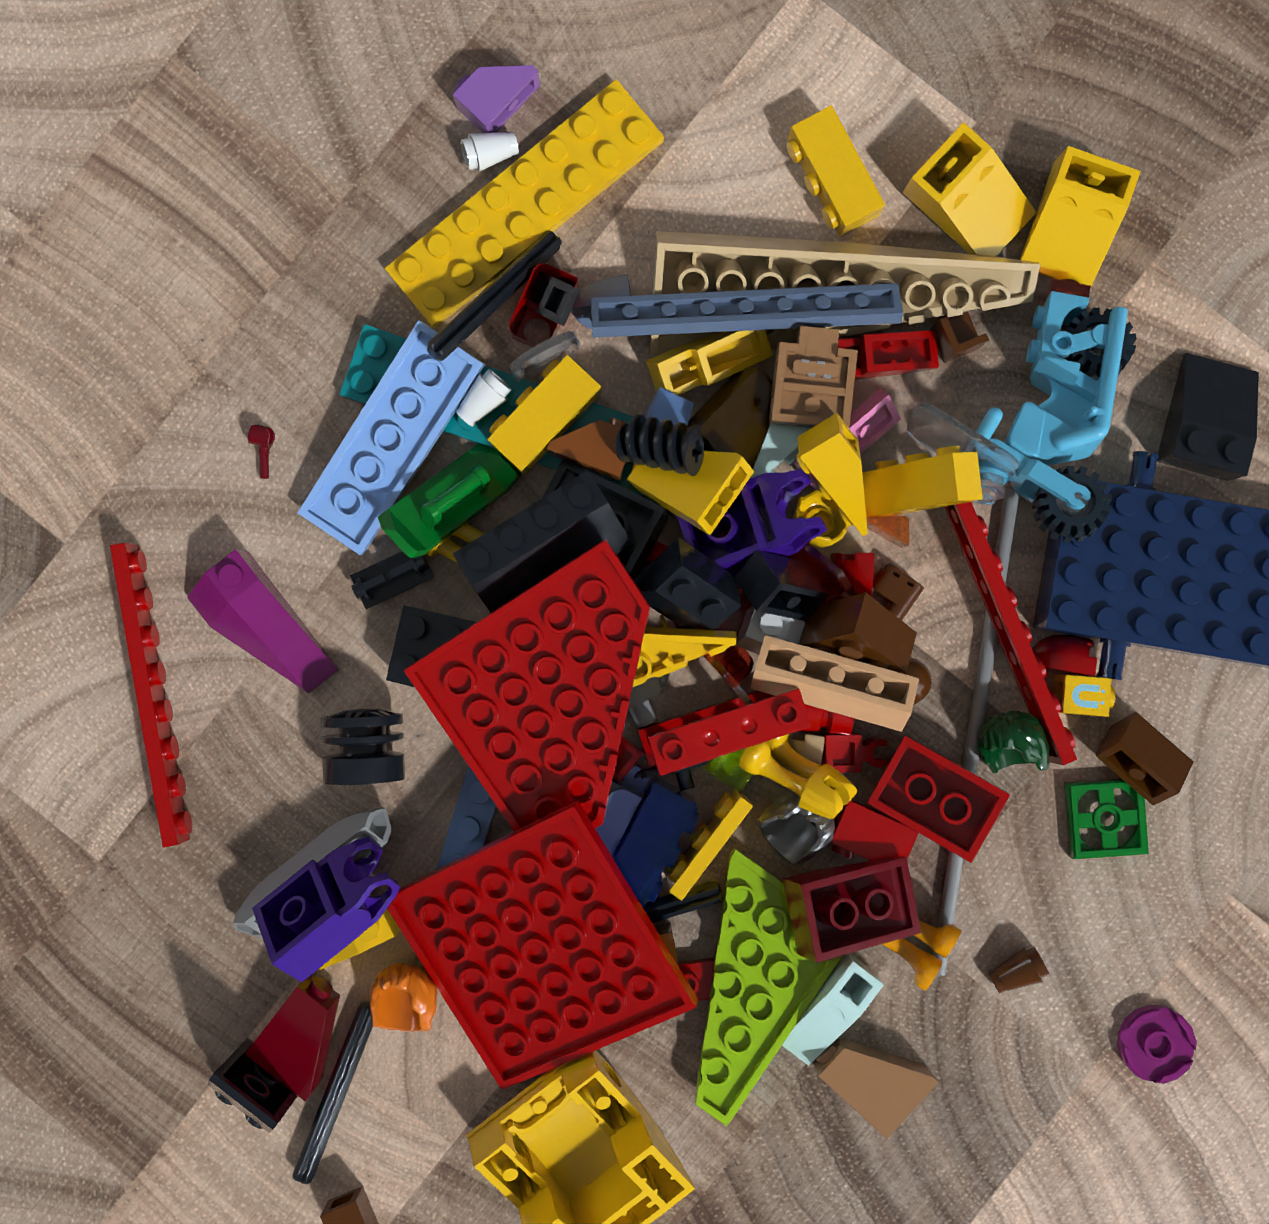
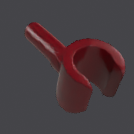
M251 425L248 433V443L260 446L258 453L260 479H269L270 448L275 441V433L269 427Z

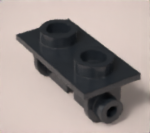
M401 551L350 575L354 583L351 587L357 599L361 598L367 610L433 579L434 575L424 555L410 558Z

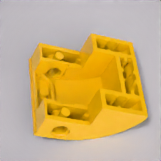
M596 1050L549 1070L466 1134L474 1168L518 1208L522 1224H651L695 1189L684 1166L653 1118L618 1073Z

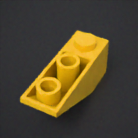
M835 413L797 437L799 453L796 454V459L806 474L812 473L818 480V486L823 496L828 501L833 499L836 502L844 522L849 527L854 525L861 535L865 536L868 534L859 442L839 414Z

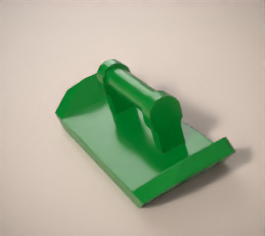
M477 444L380 514L378 520L381 529L408 557L423 556L506 494L521 477V472L495 448Z

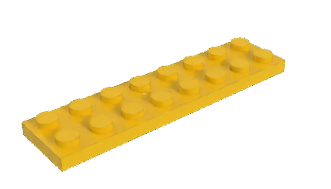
M616 79L384 269L432 328L435 329L492 283L545 232H554L662 144L664 136Z

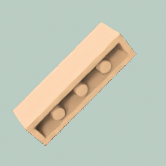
M765 635L750 688L771 695H778L799 688L806 705L902 732L912 713L919 678Z

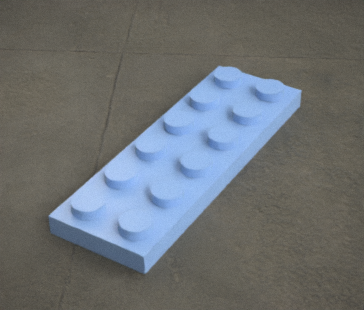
M420 320L417 321L297 512L360 556L365 554L381 529L378 516L398 502L477 376L486 365L459 346L445 360L436 361L427 352L428 342L439 332Z

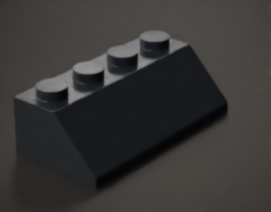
M587 470L454 552L453 555L471 586L491 613L604 539L608 540L617 556L634 545Z

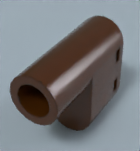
M890 563L886 564L884 569L881 568L873 579L872 591L887 601L884 607L900 620L904 619L924 590L920 583Z

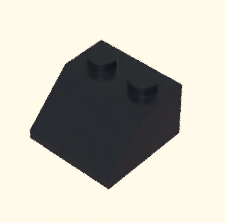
M679 537L634 579L650 607L683 629L715 630L741 607L738 584L734 579L735 576Z

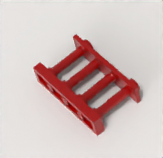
M797 688L778 695H771L756 690L637 729L647 765L649 767L656 765L659 776L809 728L811 724L801 691Z

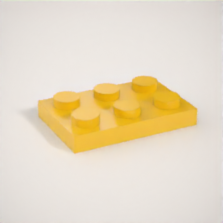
M736 788L731 794L725 791L712 808L715 812L713 818L707 825L704 822L698 825L689 838L692 842L691 847L685 855L679 852L666 869L669 872L667 875L669 892L681 901L753 807L749 799Z

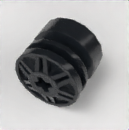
M380 708L342 710L331 716L321 717V727L339 728V734L322 736V743L340 746V753L322 758L323 783L327 785H364L404 780V753L389 751L386 744L404 738L403 732H386V725L403 723V713H393L381 710Z

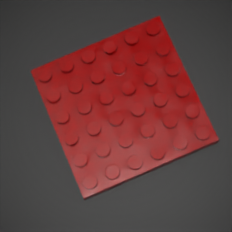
M578 800L399 888L395 899L387 908L501 1090L696 1008L699 1000Z

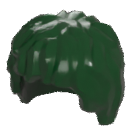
M1014 710L1007 713L1002 712L1001 715L989 717L982 725L978 735V751L982 755L984 764L988 765L992 773H998L1000 769L1011 765L1035 763L1040 771L1048 769L1050 763L1049 745L1043 727L1032 714Z

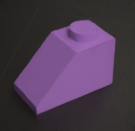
M533 65L478 67L471 75L466 74L455 86L453 98L456 107L482 133L497 132L539 88L538 70Z

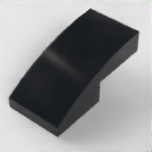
M541 271L526 306L557 324L565 326L580 290Z

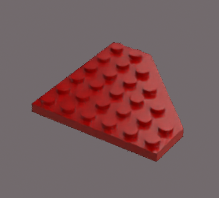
M607 539L593 546L404 669L411 683L513 831L577 800L594 828L602 825L604 821L650 611L649 603Z

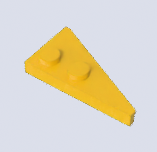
M645 627L633 687L645 683L651 677H661L684 668L688 665V661L706 654L712 657L724 652L728 647L736 645V631Z

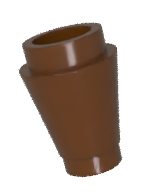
M1034 946L1028 950L1023 947L996 967L995 970L989 972V975L997 991L1001 994L1005 991L1043 983L1042 978L1050 975Z

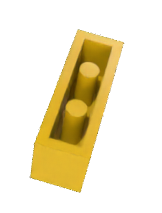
M830 105L791 126L787 139L788 142L786 143L787 151L795 164L798 162L801 164L806 174L804 181L810 194L813 197L817 195L824 207L822 215L827 226L831 230L835 228L839 237H842L878 218L886 205L833 106Z
M568 355L561 361L557 358L554 359L542 373L544 380L535 389L531 386L528 387L516 400L515 404L518 407L509 417L503 414L489 429L492 435L487 440L524 476L547 452L549 442L561 437L602 394L601 386Z
M960 446L938 448L934 457H929V453L905 456L906 463L899 464L898 460L876 462L875 470L862 472L866 518L895 516L983 500L977 452H961Z

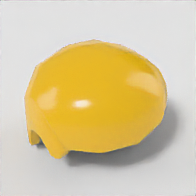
M814 490L803 497L800 496L795 504L792 519L820 516L827 528L824 533L812 539L807 545L824 548L840 541L847 533L848 525L842 519L836 502L833 499L828 501L819 490Z

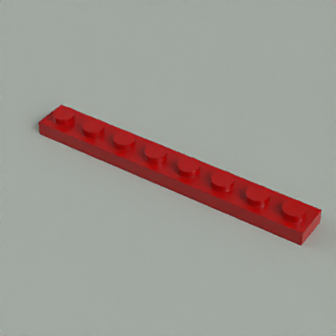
M972 502L944 506L1028 712L1037 718L1044 729L1049 745L1050 762L1064 766L1077 760L1073 750L1076 747L1075 739L1071 731L1063 726L1059 716L1061 712L1059 700L1053 692H1049L1044 679L1047 676L1045 666L1041 659L1033 653L1030 642H1032L1031 632L1025 622L1019 619L1015 609L1017 607L1016 596L1013 590L1005 585L1000 573L1003 571V565L998 554L994 550L991 551L986 539L988 528L984 519L976 514Z
M125 542L110 545L161 841L163 848L190 840L189 833L192 832V818L190 813L185 811L183 796L186 793V784L183 775L178 773L176 759L179 757V745L176 737L172 736L169 722L172 721L173 710L170 701L165 699L163 684L166 682V671L163 663L159 662L156 648L160 644V636L156 625L152 624L150 609L153 608V597L150 589L145 585L143 572H146L147 563L142 550H139L138 545Z

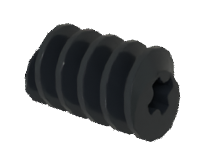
M636 414L629 424H624L620 428L615 441L616 454L621 462H632L635 465L645 464L650 468L659 467L664 471L673 470L679 474L688 473L690 476H696L703 463L704 442L702 429L699 425H692L688 429L686 423L678 422L674 425L671 420L664 419L660 423L656 417H649L646 420L644 415Z

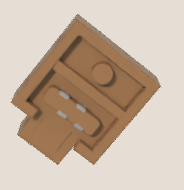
M800 326L796 334V343L779 342L776 348L768 424L812 428L838 413L846 425L850 427L858 350L837 349L839 330Z

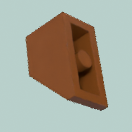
M610 418L609 423L603 420L595 421L550 441L547 451L552 456L560 459L564 458L578 466L620 481L627 462H621L618 459L615 441L620 428L628 423L615 418Z

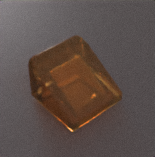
M872 516L867 519V529L901 548L909 546V518L907 516Z

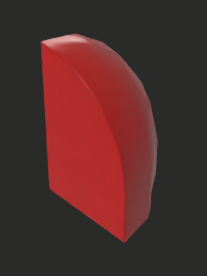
M831 553L830 581L836 598L839 600L864 592L872 597L874 553Z
M1051 635L1039 640L1032 648L1034 655L1041 659L1046 669L1096 676L1097 658L1089 656L1090 648L1094 646V641L1089 638L1073 635Z

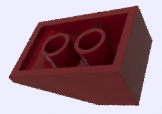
M905 856L817 869L783 878L797 954L815 963L921 933L907 857Z

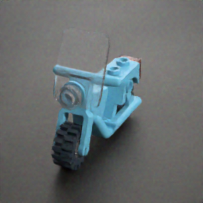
M1052 279L1043 297L1042 306L1038 305L1036 307L1032 328L1038 329L1036 340L1031 339L1026 356V362L1032 363L1029 376L1030 384L1050 397L1038 406L1029 401L1023 403L1016 414L1004 443L991 438L1003 417L1002 411L997 407L987 411L979 427L974 431L927 402H919L912 412L906 430L912 439L935 454L936 449L949 446H960L961 452H977L983 500L974 502L984 505L994 504L996 500L1002 499L1005 496V488L1011 482L1013 483L1011 487L1014 491L1030 501L1032 509H1037L1033 517L1035 522L1039 520L1043 522L1039 527L1044 533L1047 529H1050L1052 531L1049 536L1050 538L1056 540L1060 535L1063 536L1062 542L1070 543L1073 538H1075L1076 542L1083 541L1086 536L1090 537L1098 530L1111 511L1112 506L1108 504L1111 502L1112 496L1111 493H1104L1109 487L1105 481L1100 484L1096 482L1100 475L1095 471L1089 477L1085 475L1088 469L1081 466L1077 472H1074V465L1067 466L1062 472L1061 468L1054 470L1049 465L1087 458L1094 453L1106 437L1111 424L1118 375L1132 358L1131 356L1136 349V345L1133 344L1137 338L1136 333L1129 334L1133 326L1130 322L1126 324L1128 315L1126 308H1106L1103 315H1101L1100 307L1092 308L1088 314L1085 309L1090 299V285L1079 284L1072 279ZM1069 325L1066 331H1060L1061 328Z

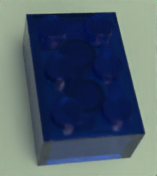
M653 776L612 855L643 908L647 901L654 903L663 885L661 873L666 866L670 869L673 867L681 851L679 839L683 831L690 834L700 814L697 812V803L693 795L684 790L680 791V788L657 776Z

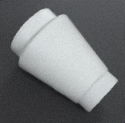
M513 131L507 133H469L468 138L460 140L462 155L468 170L477 169L480 172L513 155L519 154L518 143Z
M488 369L484 375L479 373L456 413L468 425L473 427L476 422H479L508 400L506 396L511 391V388L491 369Z

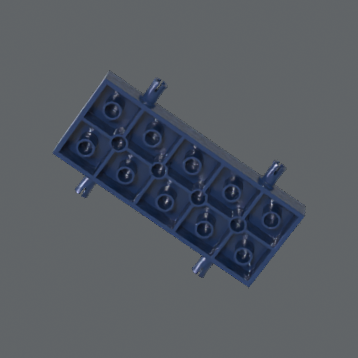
M1135 451L1132 455L1133 461L1129 484L1120 485L1106 482L1109 487L1104 493H1111L1112 500L1108 505L1112 506L1105 522L1092 536H1086L1080 542H1076L1075 538H1073L1070 543L1062 542L1063 536L1059 535L1056 540L1050 538L1049 536L1052 531L1049 529L1033 628L1099 639V642L1103 643L1097 677L1122 680L1126 648L1131 647V645L1269 668L1268 509L1156 491V488L1153 487L1159 455L1156 453L1148 455L1146 451ZM1074 495L1076 499H1080L1085 504L1079 495ZM1086 504L1084 508L1079 509L1077 515L1068 512L1066 509H1063V512L1071 517H1079L1085 513Z

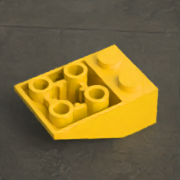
M964 122L913 175L902 192L968 254L996 257L1037 213L992 147Z
M1067 146L1053 163L1020 260L1039 262L1040 275L1089 291L1129 207L1141 171Z

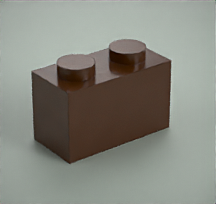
M1137 712L1110 726L1095 755L1153 806L1180 793L1194 762Z

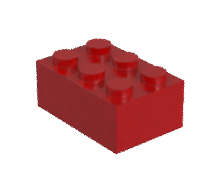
M904 734L870 794L867 803L972 863L1009 799L1010 794L999 786Z

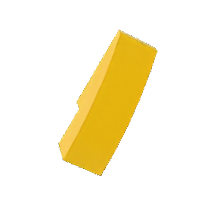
M765 330L725 331L708 335L646 360L656 392L661 387L676 395H680L702 384L710 386L773 356Z

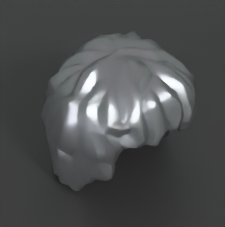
M789 791L774 800L757 819V824L763 837L778 856L796 866L816 856L832 841L835 824L834 819L819 816L799 807L800 796L793 791Z

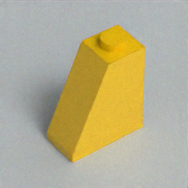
M704 451L703 463L696 476H690L688 473L679 474L673 470L664 471L659 467L650 468L645 464H634L627 480L641 494L706 534L711 535L754 471L743 456L738 453Z

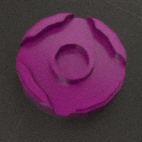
M1147 1005L1135 1009L1124 1019L1117 1038V1048L1121 1060L1135 1076L1143 1080L1161 1084L1179 1079L1190 1069L1197 1045L1191 1025L1182 1015L1162 1005Z

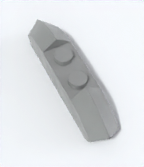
M386 808L366 810L336 822L255 887L241 905L233 920L234 930L256 938H262L252 907L312 859L319 862L332 850L368 836L383 847L391 833ZM372 849L358 851L353 857V862L368 857Z

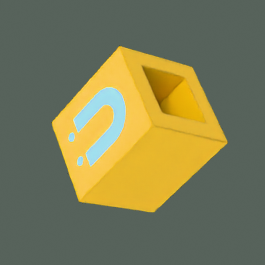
M1054 674L1053 693L1059 700L1061 706L1060 713L1109 717V709H1112L1115 703V689L1111 686L1112 679Z

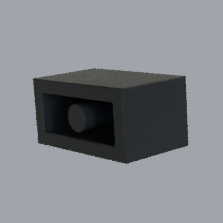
M759 550L745 562L744 567L734 578L757 612L807 621L830 595L807 562Z

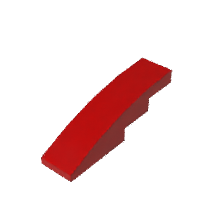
M935 330L865 334L859 338L838 339L837 349L858 350L855 380L939 368Z

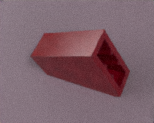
M314 974L310 975L303 982H300L245 1053V1055L305 1102L323 1078L340 994L333 990L332 985L326 979Z

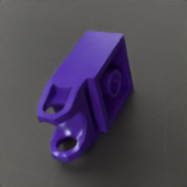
M802 469L784 473H764L749 479L711 535L706 534L677 516L684 541L734 576L740 572L745 562L757 550L787 557L798 553L812 539L824 533L827 528L820 516L813 518H786L785 510L789 501L811 483L809 475Z
M368 836L332 850L319 862L312 859L252 907L272 965L298 981L303 982L380 919L390 903L395 899L400 885L397 880L391 878L386 872L369 877L370 873L376 868L383 852L379 843ZM372 849L368 857L353 862V857L358 851ZM381 885L389 886L385 893L374 897L369 896L374 888Z

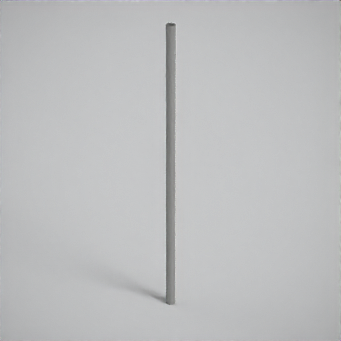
M1004 489L995 552L1000 557L1003 565V571L1000 573L1005 584L1019 495L1014 489ZM987 610L984 619L962 763L963 767L977 774L980 754L978 751V735L985 722L997 643V634ZM951 851L948 854L937 927L954 924L963 858ZM933 952L934 956L942 960V965L937 975L945 976L949 955L944 958Z

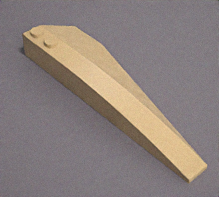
M656 231L652 295L898 283L903 308L901 323L908 322L910 325L925 322V319L944 315L953 317L963 315V312L982 309L986 311L1033 302L1040 263L882 245ZM895 324L817 328L839 330V337L888 329L890 325ZM799 328L765 330L770 347L778 346L779 342L796 343V334ZM717 332L650 335L649 353L650 355H660Z

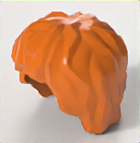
M396 963L377 974L369 993L373 1027L404 1032L431 1030L432 1019L437 1008L438 991L425 968L414 964L409 966L404 963Z

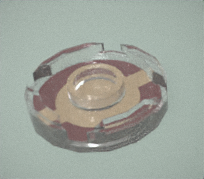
M574 331L558 334L520 355L509 365L508 369L515 382H521L523 380L522 377L529 380L541 375L554 359L557 358L561 361V355L567 350L570 355L575 354L580 349V341Z

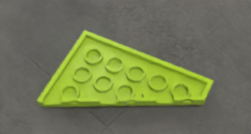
M733 848L729 855L694 1097L695 1104L725 1126L729 1125L842 957L839 956L815 963L797 954L784 883L735 848Z

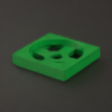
M1123 779L1064 782L1070 858L1088 859L1149 854L1145 798ZM1114 788L1123 790L1131 798L1135 809L1121 810L1115 806ZM1097 790L1098 806L1094 811L1078 813L1079 799L1087 791ZM1110 811L1114 816V821L1109 826H1104L1100 821L1102 813ZM1124 825H1136L1131 837L1118 847L1117 832ZM1096 828L1100 831L1101 849H1094L1085 844L1080 838L1079 829Z

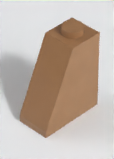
M838 1037L833 1044L824 1050L814 1063L818 1076L886 1139L891 1136L939 1083L931 1070L923 1064Z

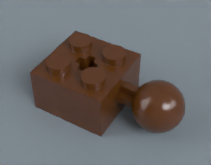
M866 592L821 604L813 615L805 621L799 645L919 678L914 704L921 702L931 689L932 679L928 668L918 659L911 657L917 632Z

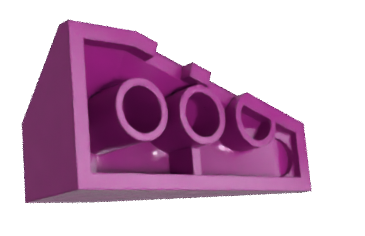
M238 549L232 551L206 571L187 596L209 627L307 693L313 691L339 671L338 667L247 551Z

